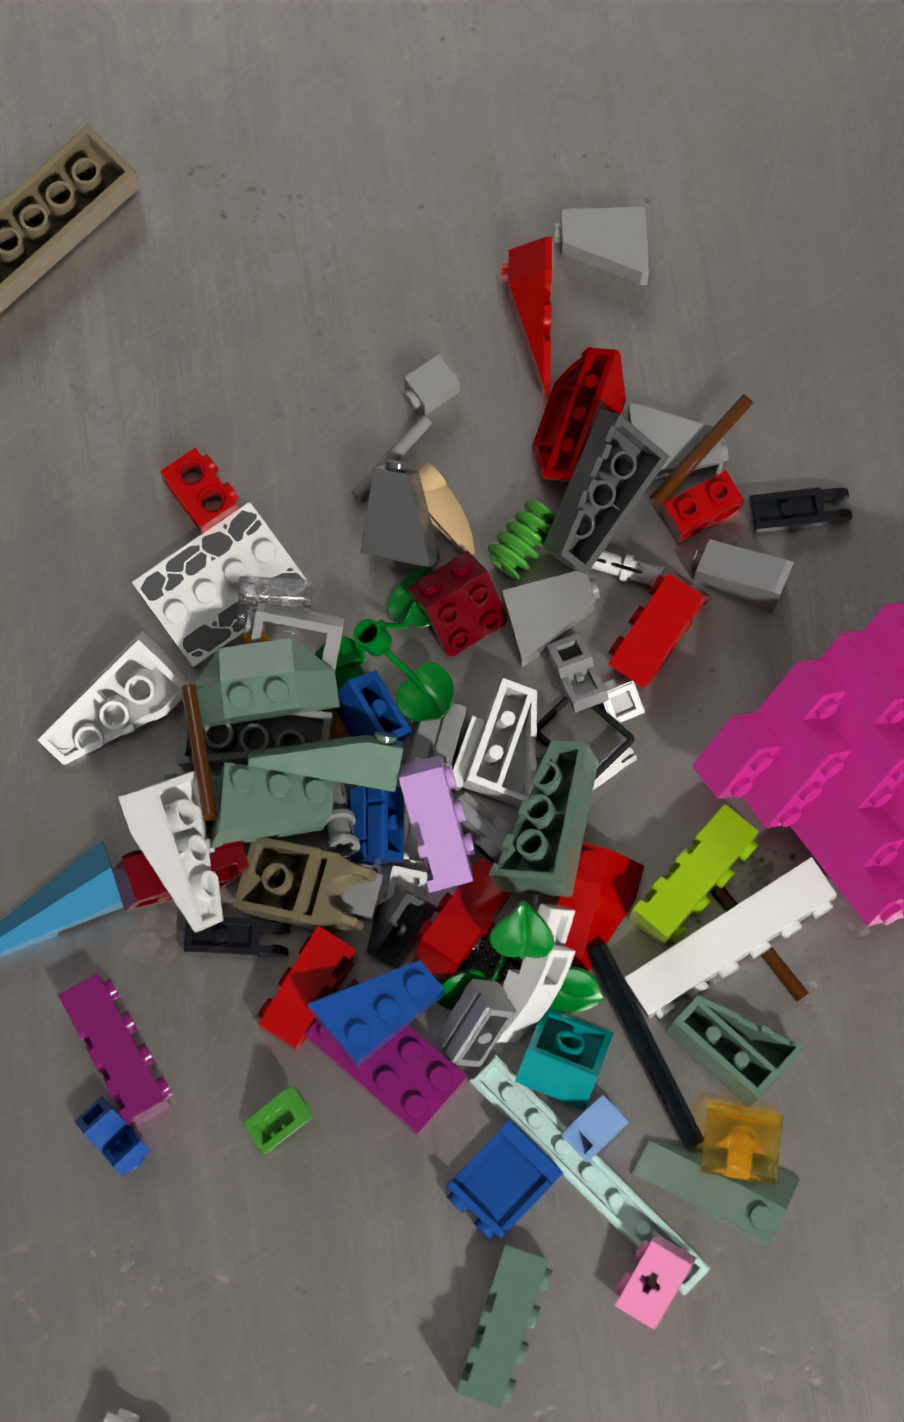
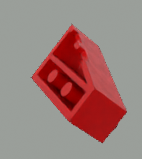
M668 573L666 577L662 575L657 577L648 591L652 598L645 608L641 605L638 606L628 621L633 627L625 638L620 635L608 652V654L613 656L608 664L643 688L649 687L673 653L674 647L684 632H687L693 624L692 620L702 605H706L712 597L678 573Z

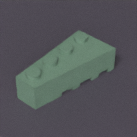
M505 1245L456 1393L499 1408L502 1401L510 1402L517 1381L510 1378L514 1364L522 1365L529 1343L522 1340L527 1327L534 1329L541 1308L534 1303L539 1290L546 1292L553 1270L546 1268L549 1259Z

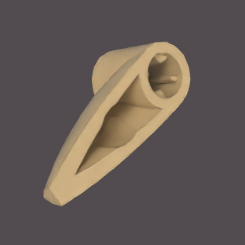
M425 462L416 471H419L432 525L459 552L463 554L468 550L474 555L473 537L462 507L447 486L443 476L434 466Z

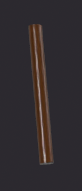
M742 394L649 497V500L655 506L660 507L753 405V401L747 395Z
M186 684L181 687L202 818L205 821H211L217 818V810L195 685Z
M715 885L710 891L725 912L738 905L725 887L720 889ZM772 946L760 955L797 1002L809 994Z

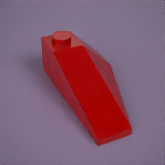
M543 237L509 249L508 262H501V283H508V298L542 396H549L551 383L550 331L552 305L550 298L552 283V237Z
M585 842L582 843L572 897L560 896L558 905H564L575 910L565 943L566 947L575 951L570 967H579L589 972L594 964L589 955V950L600 943L607 944L615 933L617 927L636 900L645 865L611 849Z

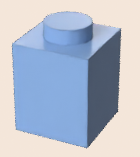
M602 1095L561 1136L588 1163L629 1121L622 1115L616 1105L610 1103Z

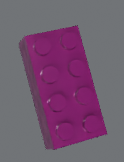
M354 978L345 989L360 983ZM317 1021L305 1033L306 1039L417 1137L424 1132L467 1082V1076L409 1025L358 1068L353 1065Z

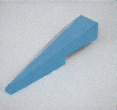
M103 841L97 843L0 921V957L59 935L58 932L123 908L112 872L113 866Z

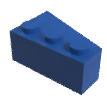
M419 960L309 1003L308 1010L353 1065L358 1068L444 996V988Z

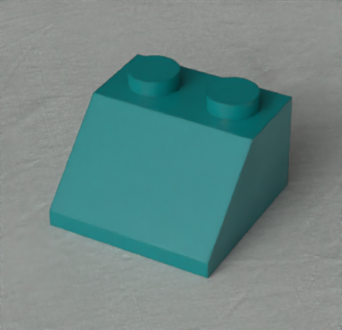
M548 1008L537 1023L515 1082L585 1110L614 1033Z

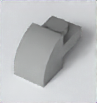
M581 633L547 644L548 654L564 697L567 696L575 713L609 700L607 690L594 666L593 657Z

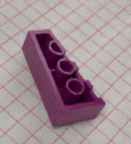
M97 973L58 995L79 1036L86 1042V1049L98 1071L103 1074L105 1078L104 1084L110 1096L121 1107L119 1113L129 1127L134 1129L172 1107L167 1098L171 1097L173 1093L163 1075L159 1078H156L150 1065L154 1064L155 1060L147 1045L143 1043L139 1046L132 1033L138 1030L128 1011L121 1014L115 1000L119 999L120 995L110 978L103 981L102 977Z

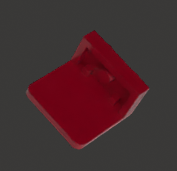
M468 550L407 587L411 598L428 616L441 647L448 657L456 656L507 623V615L488 571Z

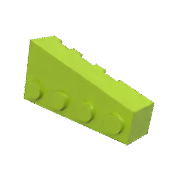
M724 804L694 838L690 848L687 847L677 857L669 868L667 875L661 876L645 896L646 899L644 901L641 899L634 906L629 921L661 948L668 941L675 945L688 929L683 923L692 913L698 917L712 901L707 895L716 885L722 889L735 874L730 868L738 858L745 862L758 847L754 840L759 831L727 804Z

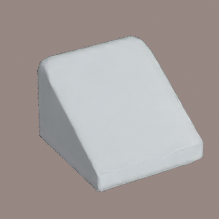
M621 675L603 683L609 700L601 703V705L619 723L645 712L633 680L625 675Z

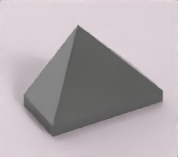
M407 890L378 905L366 950L367 953L399 968L417 941L415 937L425 921L427 919L430 920L435 913L436 905Z

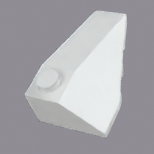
M141 631L48 727L37 741L65 765L102 747L103 744L117 737L127 735L135 731L136 728L167 715L183 699L181 687L188 684V682L170 657L147 634Z
M195 770L118 797L131 835L194 932L201 931L223 921L218 876L211 871L209 853L215 852V849L210 848L211 839L207 838L206 822L202 818Z

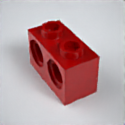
M195 447L162 469L160 473L164 484L199 532L203 534L238 510L236 501L239 500V496L228 481L222 484L215 475L219 470L208 454L201 456ZM195 470L201 473V477L195 482L183 480L184 475L189 471ZM211 498H217L222 501L221 506L216 510H207L203 506Z
M726 470L664 502L661 517L676 543L680 545L739 514L744 499Z

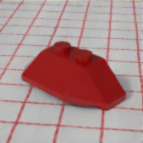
M587 347L581 354L582 357L570 365L554 383L532 444V449L543 478L570 482L599 410L604 409L622 414L626 403L621 354L618 350Z

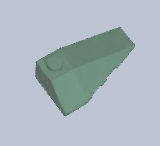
M375 732L374 736L361 735L249 751L247 766L395 792L403 745L402 741L396 740V735L386 732Z
M648 1141L632 1175L764 1246L770 1244L787 1211L800 1178L768 1161L752 1158L750 1178L725 1174L728 1154Z

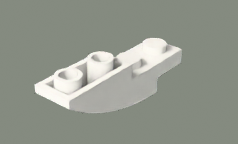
M540 904L538 914L552 931L554 947L543 958L535 959L526 956L523 959L521 970L508 969L502 987L508 995L506 998L511 1000L517 1011L497 1042L517 1043L531 1031L551 1006L564 982L575 954L574 950L565 946L575 910L564 905Z

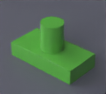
M291 1086L283 1090L243 1124L262 1155H264L300 1129L313 1116L310 1113L307 1102L300 1097L295 1087Z

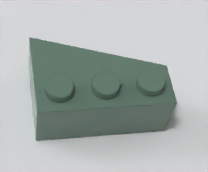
M697 995L673 1021L666 1033L750 1108L806 1045L797 1040L793 1042L774 1033L771 1028L764 1025H756L741 1018L740 1014Z

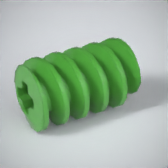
M532 499L525 502L524 507L526 511L519 510L516 512V521H509L506 524L507 532H499L497 535L498 543L492 542L488 545L489 558L494 565L507 576L519 581L520 575L515 568L518 566L528 570L530 567L524 559L527 555L533 559L539 557L533 547L537 545L543 548L545 542L543 535H548L556 516L544 504Z

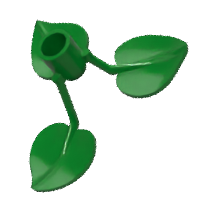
M420 566L415 569L392 593L387 607L388 616L397 623H388L382 619L378 622L373 619H364L354 629V640L342 636L335 668L338 692L348 680L364 675V670L360 663L366 661V652L372 656L385 655L409 678L399 686L396 693V704L405 717L412 721L425 722L442 719L448 714L454 701V686L449 673L437 663L425 662L414 674L390 651L392 637L386 630H406L410 623L417 628L431 625L428 616L411 598L407 587L419 581L423 576L432 573L433 569L431 566ZM324 644L314 654L320 660L322 659Z
M521 901L491 931L490 942L492 947L501 954V957L492 977L487 981H498L508 957H512L519 962H523L526 956L535 959L543 958L554 947V936L549 926L525 901ZM570 967L559 992L549 1008L562 1013L585 1011L599 1004L603 1000L604 994L600 989L599 982L591 973L579 967ZM463 970L452 974L440 983L444 988V996L437 1003L452 1011L462 996L465 986L473 979L486 980L485 975L478 970Z

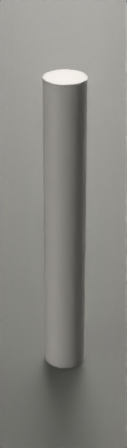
M422 414L374 467L386 464L387 460L399 461L432 425L431 420ZM374 467L351 491L360 501H363L370 493Z

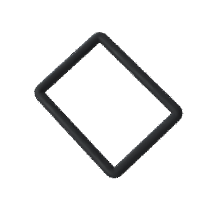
M567 696L537 723L536 738L546 747H549L551 741L540 730L569 703ZM598 704L590 708L627 738V740L597 768L595 780L635 740L634 735Z

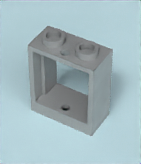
M259 601L256 613L248 612L245 633L252 634L250 644L260 642L264 621L327 633L321 661L335 671L344 628V618Z

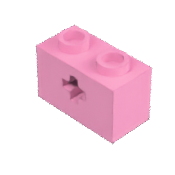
M659 1234L655 1236L651 1243L647 1240L643 1241L633 1258L639 1263L632 1275L626 1272L615 1290L620 1295L615 1306L654 1330L660 1323L697 1257ZM652 1272L659 1275L656 1280L657 1283L653 1287L647 1284L648 1276Z

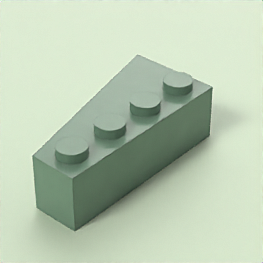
M551 740L532 781L534 785L527 801L523 800L518 811L519 818L512 833L507 834L502 845L503 853L498 863L493 864L489 873L490 878L502 892L572 897L599 761L587 742Z

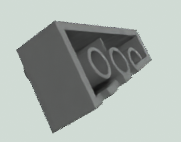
M600 409L543 548L567 567L587 575L670 456L620 414Z

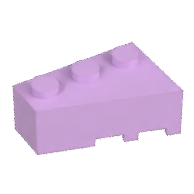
M441 755L400 766L399 781L409 819L413 825L419 845L417 847L419 856L423 858L428 881L426 882L429 893L472 882L471 855L476 854V849L471 833L464 834L461 822L466 821V815L461 799L454 801L451 788L457 787L452 766H444Z

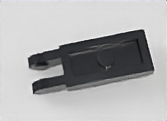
M821 487L751 495L748 500L753 534L849 521L852 519L851 510L837 509L824 511L823 502H839L848 499V488L821 490Z
M223 917V921L201 931L194 932L186 919L184 953L258 958V955L287 957V947L283 945H259L260 932L273 935L289 934L290 925L261 922L260 919Z

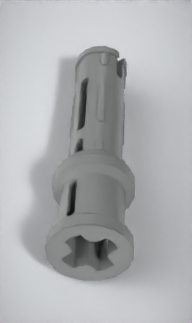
M334 781L333 811L324 826L329 835L327 850L328 852L338 853L343 857H350L360 849L359 839L354 835L353 829L356 822L355 815L347 806L344 783Z

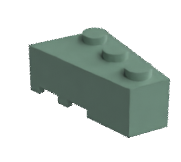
M225 762L216 780L215 804L217 818L212 823L210 848L222 847L224 843L244 840V843L256 841L257 838L273 835L283 837L323 830L333 811L334 781Z

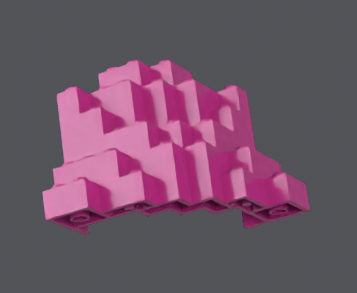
M904 602L885 604L864 630L841 633L820 659L797 661L756 712L732 716L692 765L717 799L732 796L735 798L742 797L765 828L790 826L867 926L880 923L888 925L897 919L904 918Z

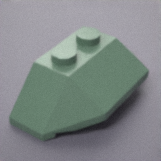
M293 638L218 648L194 684L203 728L340 708L335 671Z

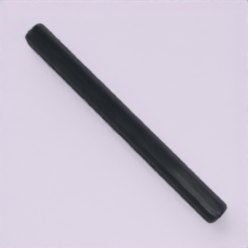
M600 943L589 950V955L685 1147L689 1149L701 1144L704 1141V1137L607 944Z

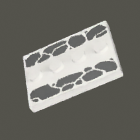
M250 502L132 581L133 587L193 670H196L212 659L218 648L229 647L243 637L248 612L256 613L258 601L287 607L312 590L311 584Z

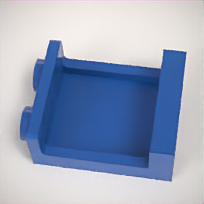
M508 1120L457 1176L449 1181L446 1188L450 1193L446 1198L461 1213L468 1209L477 1218L473 1223L474 1226L490 1240L495 1235L501 1240L563 1175V1172Z

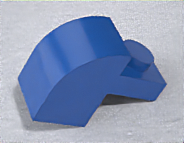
M103 1096L97 1099L74 1121L83 1134L96 1146L122 1177L128 1171L139 1167L144 1161L145 1156L151 1151Z

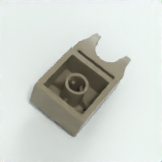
M265 837L257 838L256 841L251 842L247 855L250 867L242 873L233 907L252 917L313 930L319 925L330 933L347 930L362 931L364 922L358 921L357 918L344 913L341 905L342 897L345 891L354 884L376 882L378 873L372 869L355 865L338 853L323 851L315 847Z

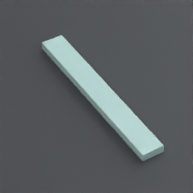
M495 1055L469 1082L507 1120H510L563 1172V1176L637 1250L644 1240L651 1243L655 1236L659 1234L697 1257L678 1290L685 1296L711 1268L597 1155L587 1163L561 1136L568 1126L531 1089L516 1083L517 1075Z

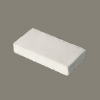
M472 716L466 723L452 764L457 787L451 788L453 793L458 792L463 787L485 724L483 719Z

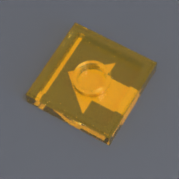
M709 1101L700 1172L775 1185L778 1172L783 1114Z

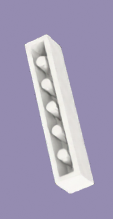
M811 857L624 978L625 982L648 1018L650 1019L657 1015L660 1020L676 1010L678 1007L675 1002L685 995L693 999L707 990L709 986L706 982L719 974L721 979H724L740 968L737 962L750 954L755 959L771 948L769 941L781 934L786 939L803 927L800 921L812 914L816 919L827 913L834 907L831 901L836 898L837 893Z

